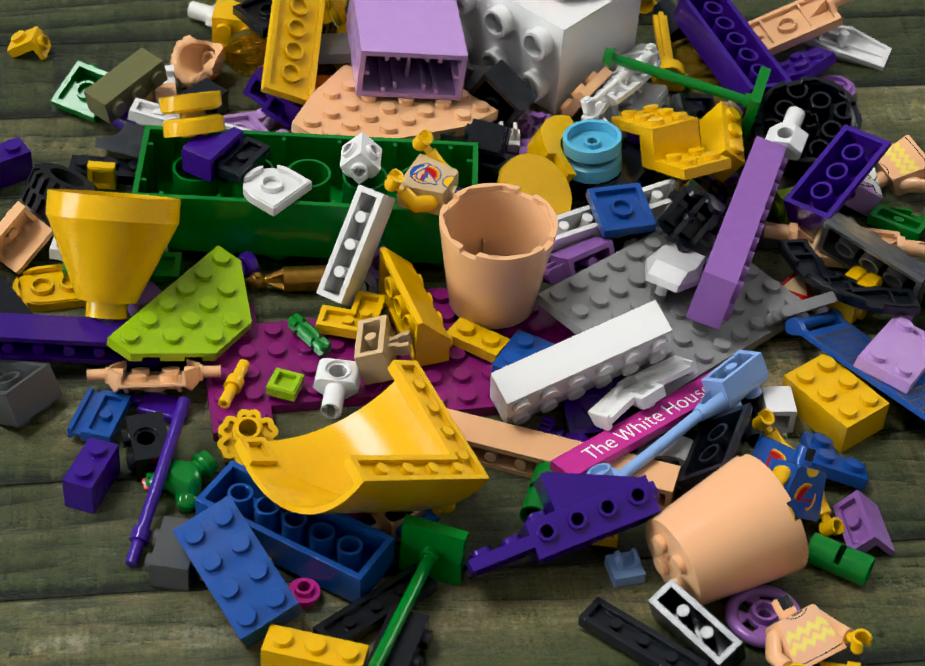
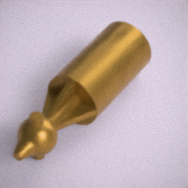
M327 265L282 267V269L267 276L260 272H255L244 280L245 284L250 285L254 289H261L268 285L284 292L317 291Z

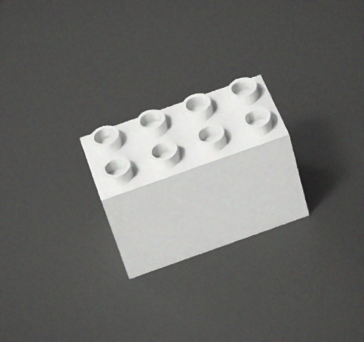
M456 0L470 64L493 67L502 59L511 69H518V76L539 96L533 103L538 104L553 114L561 111L559 109L560 106L569 97L573 100L571 93L579 84L586 85L585 79L594 70L599 73L606 66V64L602 63L606 48H616L615 53L622 55L629 53L630 49L635 46L641 0ZM611 63V66L607 68L614 72L616 64Z

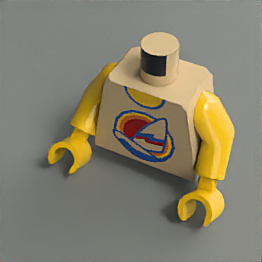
M427 129L422 130L412 142L413 148L417 151H424L425 155L419 154L405 175L398 169H392L387 175L384 186L390 192L397 191V207L409 209L415 213L425 212L440 215L443 204L447 205L453 199L454 193L464 188L458 187L459 172L457 169L450 167L436 148H431L430 144L433 141V135Z

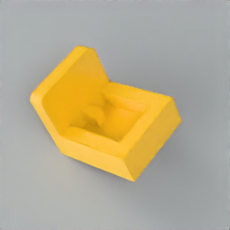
M36 26L26 31L20 30L11 37L7 52L12 58L34 50L40 60H44L49 54L51 43L48 36L43 34L39 27Z

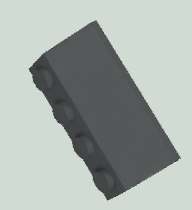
M839 212L825 222L817 250L849 270L857 264L867 269L868 273L872 272L882 277V287L912 289L916 298L920 297L925 290L924 262L913 259L905 254L900 247L892 246L877 233L866 230L858 225L853 218L844 216Z

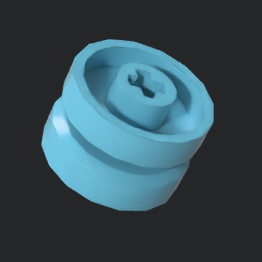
M587 119L575 122L563 132L564 155L576 173L572 180L584 184H600L614 179L621 172L622 133L617 126L599 119Z

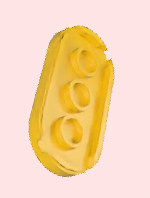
M63 263L29 268L22 272L23 276L19 279L17 276L13 282V290L31 311L47 312L86 307V301L77 299L70 278L63 276Z

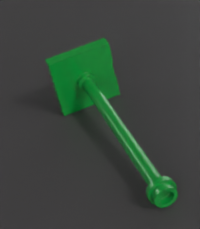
M606 48L602 63L606 64L607 67H610L611 63L741 104V108L746 109L741 124L742 138L748 140L771 69L761 66L752 94L748 92L741 94L616 54V48Z
M406 514L402 522L398 569L405 570L415 563L418 567L368 666H384L428 575L432 579L460 587L464 578L466 562L464 560L468 544V531Z

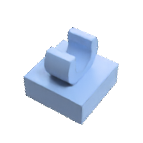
M631 548V551L620 553L618 550L614 554L605 555L604 565L614 588L645 582L646 573L636 548Z

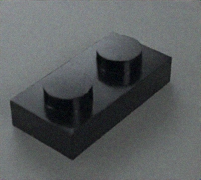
M245 137L215 165V175L239 185L250 170L258 167L271 155V146L251 137Z

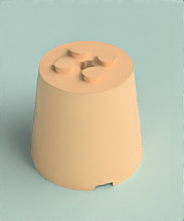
M483 183L466 187L454 193L453 199L447 205L443 204L439 215L441 245L451 309L459 318H465L487 329L513 327L531 315L558 229L556 213L545 199L538 194L531 196L521 192L520 186L505 183Z
M749 454L741 457L738 455L652 517L647 521L645 527L650 554L655 568L665 583L672 578L702 606L802 570L808 561V543L801 519L794 520L786 504L791 501L787 491L764 463Z

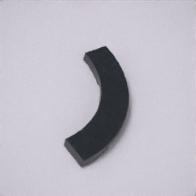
M807 239L780 240L779 250L785 261L800 278L819 292L824 294L833 291L837 301L871 312L903 316L919 315L921 307L912 289L880 286L865 287L857 284L858 280L848 277L837 270L833 272L823 264L824 261L812 249Z

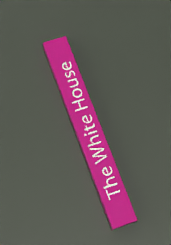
M709 373L680 388L666 398L664 397L657 401L653 407L641 410L617 423L610 431L605 430L551 460L550 469L553 472L587 474L591 467L601 463L610 464L672 429L693 412V409L706 394L701 379Z

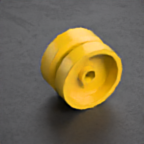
M220 90L158 98L161 113L179 114V118L168 119L162 123L164 138L181 136L182 138H191L198 134L208 135V133L226 130L223 115L219 113H205V110L216 109L222 105Z

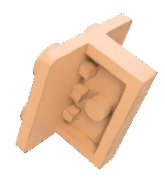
M19 201L0 221V262L17 275L22 273L53 236L52 229Z

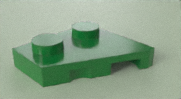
M878 204L868 216L867 224L874 226L876 229L899 231L900 236H904L906 240L919 241L925 234V217L911 215L912 209L896 208L890 205Z

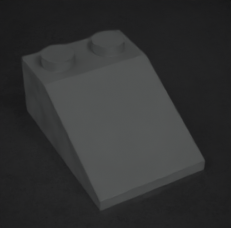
M0 359V424L14 427L25 426L31 422V418L34 415L51 408L53 402L62 396L49 363Z

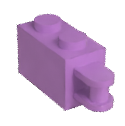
M591 236L552 253L542 282L555 285L614 254L613 241Z

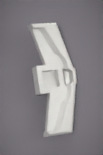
M674 355L640 372L627 376L588 411V414L596 427L610 431L613 428L612 424L631 406L643 410L649 409L666 396L665 384L686 374L692 376L697 374V364L695 361Z

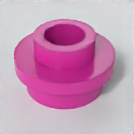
M298 578L288 586L301 609L313 607L320 598V586L313 579Z

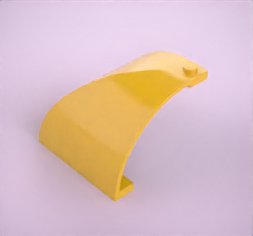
M393 360L387 369L394 382L370 403L332 425L305 435L276 441H267L265 437H239L234 444L245 468L259 489L280 507L299 514L407 512L438 509L468 498L481 489L490 478L420 364L415 360Z

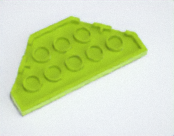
M219 245L216 246L107 338L106 345L128 361H142L143 357H160V361H185V357H202V361H215L251 328L252 319L241 260Z

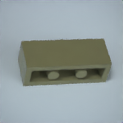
M141 47L83 91L89 111L111 124L130 109L135 98L144 99L168 80L164 62Z

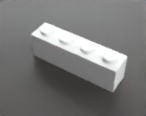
M358 185L317 289V294L340 304L353 305L357 291L361 290L396 201L395 198Z

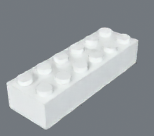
M656 300L651 301L492 372L490 397L504 423L523 424L531 418V415L540 411L542 413L549 412L555 409L558 403L566 399L570 401L576 400L583 396L586 390L595 386L596 388H602L608 385L613 378L622 374L623 376H629L646 363L655 364L660 362L668 353L672 328Z

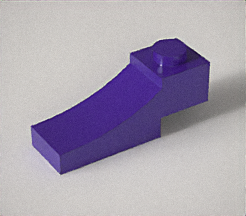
M260 66L253 73L242 93L263 106L261 109L263 113L291 131L292 121L304 105L260 92L263 67Z

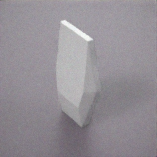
M843 25L803 42L809 46L812 45L834 52L838 60L883 71L892 49L854 27Z
M668 241L646 259L645 280L657 285L655 293L659 296H666L667 290L678 293L697 286L706 256L694 251L683 253L677 248L676 244Z

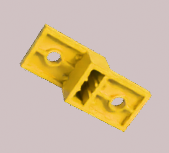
M649 104L643 106V110L621 111V115L611 117V123L617 126L619 130L639 135L642 167L682 180H689L732 169L731 158L720 155L718 151H705V148L701 147L698 118L687 115V112H674L673 108H659L658 104Z

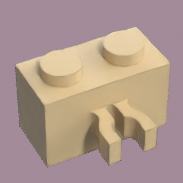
M387 314L358 321L354 360L365 385L393 380L387 368L393 360H396V355L405 356L412 354L410 344L413 343V338L410 331L401 332L395 336Z

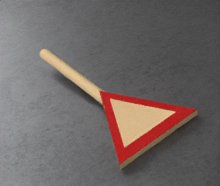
M824 225L820 226L811 246L814 251L817 249ZM795 272L780 283L794 295L800 297L801 300L811 298L810 285Z

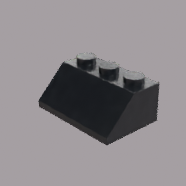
M750 403L718 414L700 423L677 480V484L685 493L728 461L741 455L753 409Z

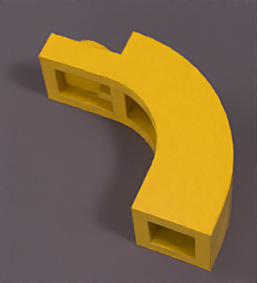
M555 115L546 119L529 140L527 153L538 154L552 161L559 167L568 183H570L576 173L564 155L563 132L574 122L569 115Z

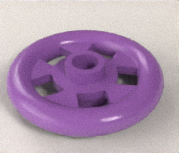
M760 585L731 595L725 606V619L729 629L741 641L751 646L765 649V628L780 621L771 605V601L759 600V598L776 600L788 593L774 586ZM790 596L797 611L801 610L798 603ZM743 602L751 606L748 613L739 610V606ZM749 622L756 630L752 632L743 624Z

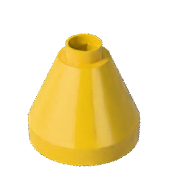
M47 189L46 216L78 300L86 301V317L127 319L128 304H136L140 299L179 225L181 199L106 191Z

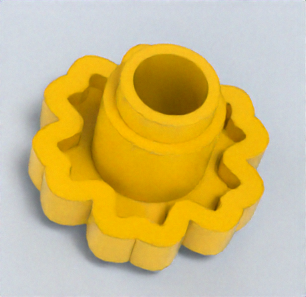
M241 409L237 413V417H225L223 423L218 427V437L220 439L217 442V451L225 463L233 460L244 465L234 447L238 438L265 437L267 441H276L279 437V430L274 425L272 418H261L258 410Z

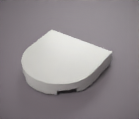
M277 165V168L263 169V166H258L244 176L243 195L246 200L273 217L312 190L311 180L281 165Z

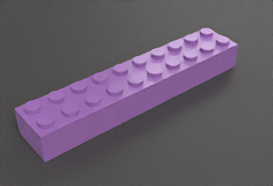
M756 136L686 318L719 330L722 320L729 321L788 158L783 156L787 147Z

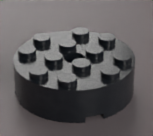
M803 76L800 77V80L788 83L784 80L774 85L763 95L755 117L754 141L756 136L765 139L769 128L783 122L789 107L796 106L804 111L805 117L800 128L809 134L800 159H788L782 174L797 180L801 179L844 125L861 130L862 116L856 105L855 98L839 84L820 77Z

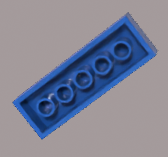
M233 460L195 499L197 515L230 495L274 564L302 578L313 579L320 587L351 602L372 591L394 563L395 537L345 513L299 514L288 511L271 501L255 484L245 466Z

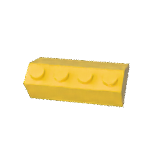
M386 247L380 248L379 294L386 295L385 307L388 308L389 315L399 333L410 331L413 338V343L410 344L412 354L409 356L411 360L418 361L420 366L449 361V351L453 347V338L449 330L446 331L443 326V318L440 311H436L434 308L431 293H426L421 274L416 273L412 263Z

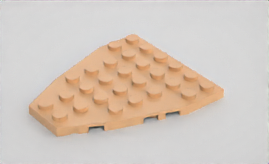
M346 63L309 97L292 121L291 131L293 133L357 136L364 132L368 137L414 139L422 130L427 129L432 133L433 140H440V134L452 132L454 137L464 135L467 124H472L473 118L487 122L497 120L498 110L488 105L487 102L469 94L466 90L462 91L461 100L356 96L352 64Z

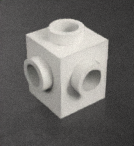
M361 132L342 146L340 168L346 176L353 178L358 184H361L366 179H371L379 173L381 169L382 148L364 132Z

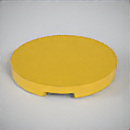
M520 154L506 162L499 170L497 183L520 186L521 192L531 196L538 194L551 205L556 215L571 211L572 194L569 183L559 167L549 159L538 154Z

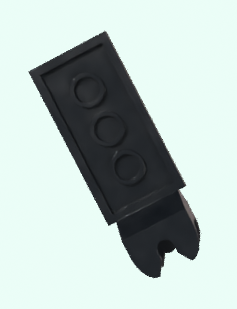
M708 175L689 180L676 178L667 196L671 202L654 224L656 231L660 236H672L676 240V246L681 252H690L707 230L712 231L718 224L721 214L726 209L725 203L729 196L727 187L718 179L713 180Z

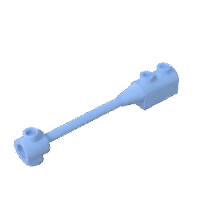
M747 350L737 351L701 379L706 394L691 414L620 470L611 467L608 463H601L591 467L587 474L631 477L699 422L742 406L741 400L744 398L754 399L762 394L760 385L769 376L762 353Z

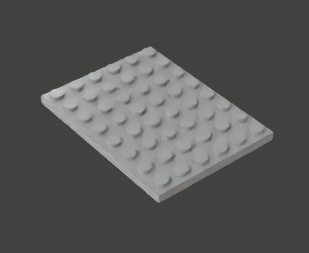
M655 231L538 293L535 303L577 335L656 300L672 328L668 353L663 360L677 355L695 361L698 368V373L693 376L686 374L665 384L666 398L680 388L713 371L737 351H751L784 331L786 321L767 326L764 322V316L784 305L801 301V298L794 295L756 265L750 263L738 299H736L729 321L722 320L719 330L686 318L697 286L678 293L667 290L666 296H659L655 293L657 285L645 280L646 259L668 241L676 244V240L672 236H660ZM709 231L691 249V251L706 256L701 276L717 238ZM646 363L640 366L635 373L640 372L655 364Z

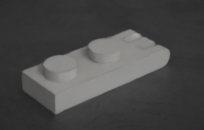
M833 291L784 305L764 316V322L767 326H772L793 317L802 319L809 317V314L815 316L829 312L828 306L837 302V298Z

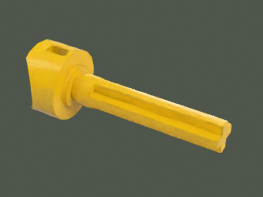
M660 11L658 15L652 16L656 47L661 60L660 68L685 75L682 62L673 59L667 15ZM651 77L653 84L666 85L668 91H683L685 86Z

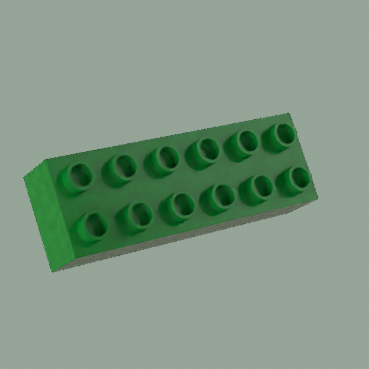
M145 125L132 194L181 199L180 222L168 244V252H177L179 250L210 252L219 245L232 255L234 253L241 254L249 250L253 254L265 255L275 260L297 256L316 257L328 262L358 185H362L396 199L377 249L384 245L409 262L432 263L437 267L444 268L439 215L425 212L415 213L409 209L397 207V191L390 192L384 186L387 175L392 169H398L405 175L418 155H425L424 151H417L413 148V139L370 137L382 148L381 169L375 177L368 178L361 184H358L353 178L346 176L340 168L342 146L356 136L243 130V139L248 136L271 146V155L259 165L263 166V169L277 168V165H281L312 181V190L273 217L246 200L243 195L244 180L238 185L218 176L212 182H209L183 171L182 147L194 137L164 138L162 126ZM226 129V130H224V131H218V132L208 133V135L220 134V133L226 132V131H228V130H230V129ZM432 141L430 144L431 148H436L443 160L459 172L458 187L466 188L478 184V142Z

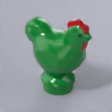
M202 450L199 454L193 455L191 462L184 460H174L171 462L162 490H166L176 498V505L182 513H191L196 509L195 499L202 490V479L212 478L219 469L216 460L210 453ZM155 472L146 473V478L141 481L144 491H149Z

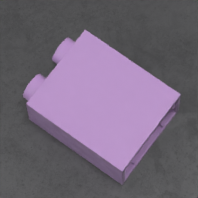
M349 0L346 29L356 96L461 100L468 53L456 0Z

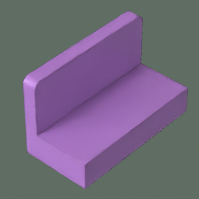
M856 490L832 506L836 517H839L844 523L845 530L842 534L847 546L864 553L876 545L889 555L895 552L878 506L859 490Z

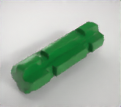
M295 313L288 318V327L297 333L319 356L324 357L332 351V343L325 337H322L323 335L306 321L300 313Z

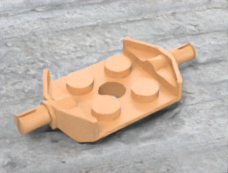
M186 359L187 366H184V371H180V367L168 366L163 367L162 371H150V368L137 367L131 369V372H127V361H121L105 367V369H87V382L105 381V384H109L114 393H117L120 389H123L125 394H129L132 390L161 392L167 389H177L178 392H183L184 387L192 391L199 381H203V378H221L222 373L221 365L203 366V364L191 359Z

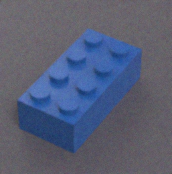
M230 495L172 530L246 649L266 637L270 624L284 626L303 613L295 596Z

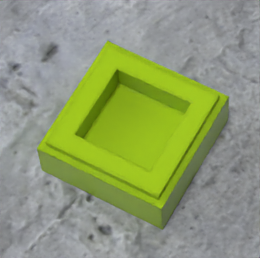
M276 367L266 385V395L294 402L305 383V375Z

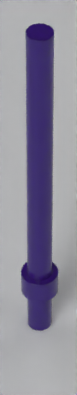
M179 397L138 524L132 529L129 538L131 546L125 564L129 567L136 568L138 566L143 548L149 543L152 534L150 526L191 400L187 397Z

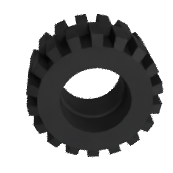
M39 162L34 164L21 193V199L35 213L48 219L46 216L47 189L99 190L88 178L75 170L55 163Z

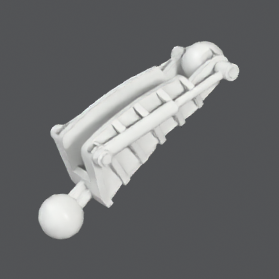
M653 43L638 44L630 49L629 53L622 54V56L650 65L661 66L659 51L656 44ZM616 65L615 71L603 83V88L597 90L593 97L586 96L580 100L583 110L581 119L582 121L599 119L611 123V117L621 115V111L624 110L640 111L643 110V106L649 104H658L659 108L663 104L670 106L667 86L647 83L652 76ZM620 130L622 133L623 140L624 138H626V132Z

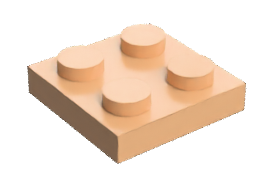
M606 66L599 73L594 70L585 79L586 85L579 84L571 93L573 100L569 97L560 106L559 109L562 111L560 115H569L572 119L582 109L580 100L586 96L593 97L595 92L612 75V72Z

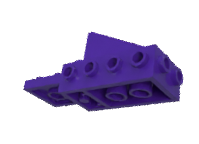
M544 472L539 475L534 483L543 510L528 515V519L524 521V525L519 533L502 540L499 548L491 550L490 546H485L471 553L472 556L469 557L465 565V571L470 580L529 556L534 568L646 523L661 511L657 502L660 499L657 487L653 481H648L646 475L629 477Z

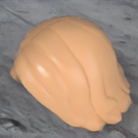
M191 35L184 36L183 40H178L171 55V65H174L176 82L181 84L182 88H189L205 78L211 81L220 74L224 64L225 50L222 44L198 40Z

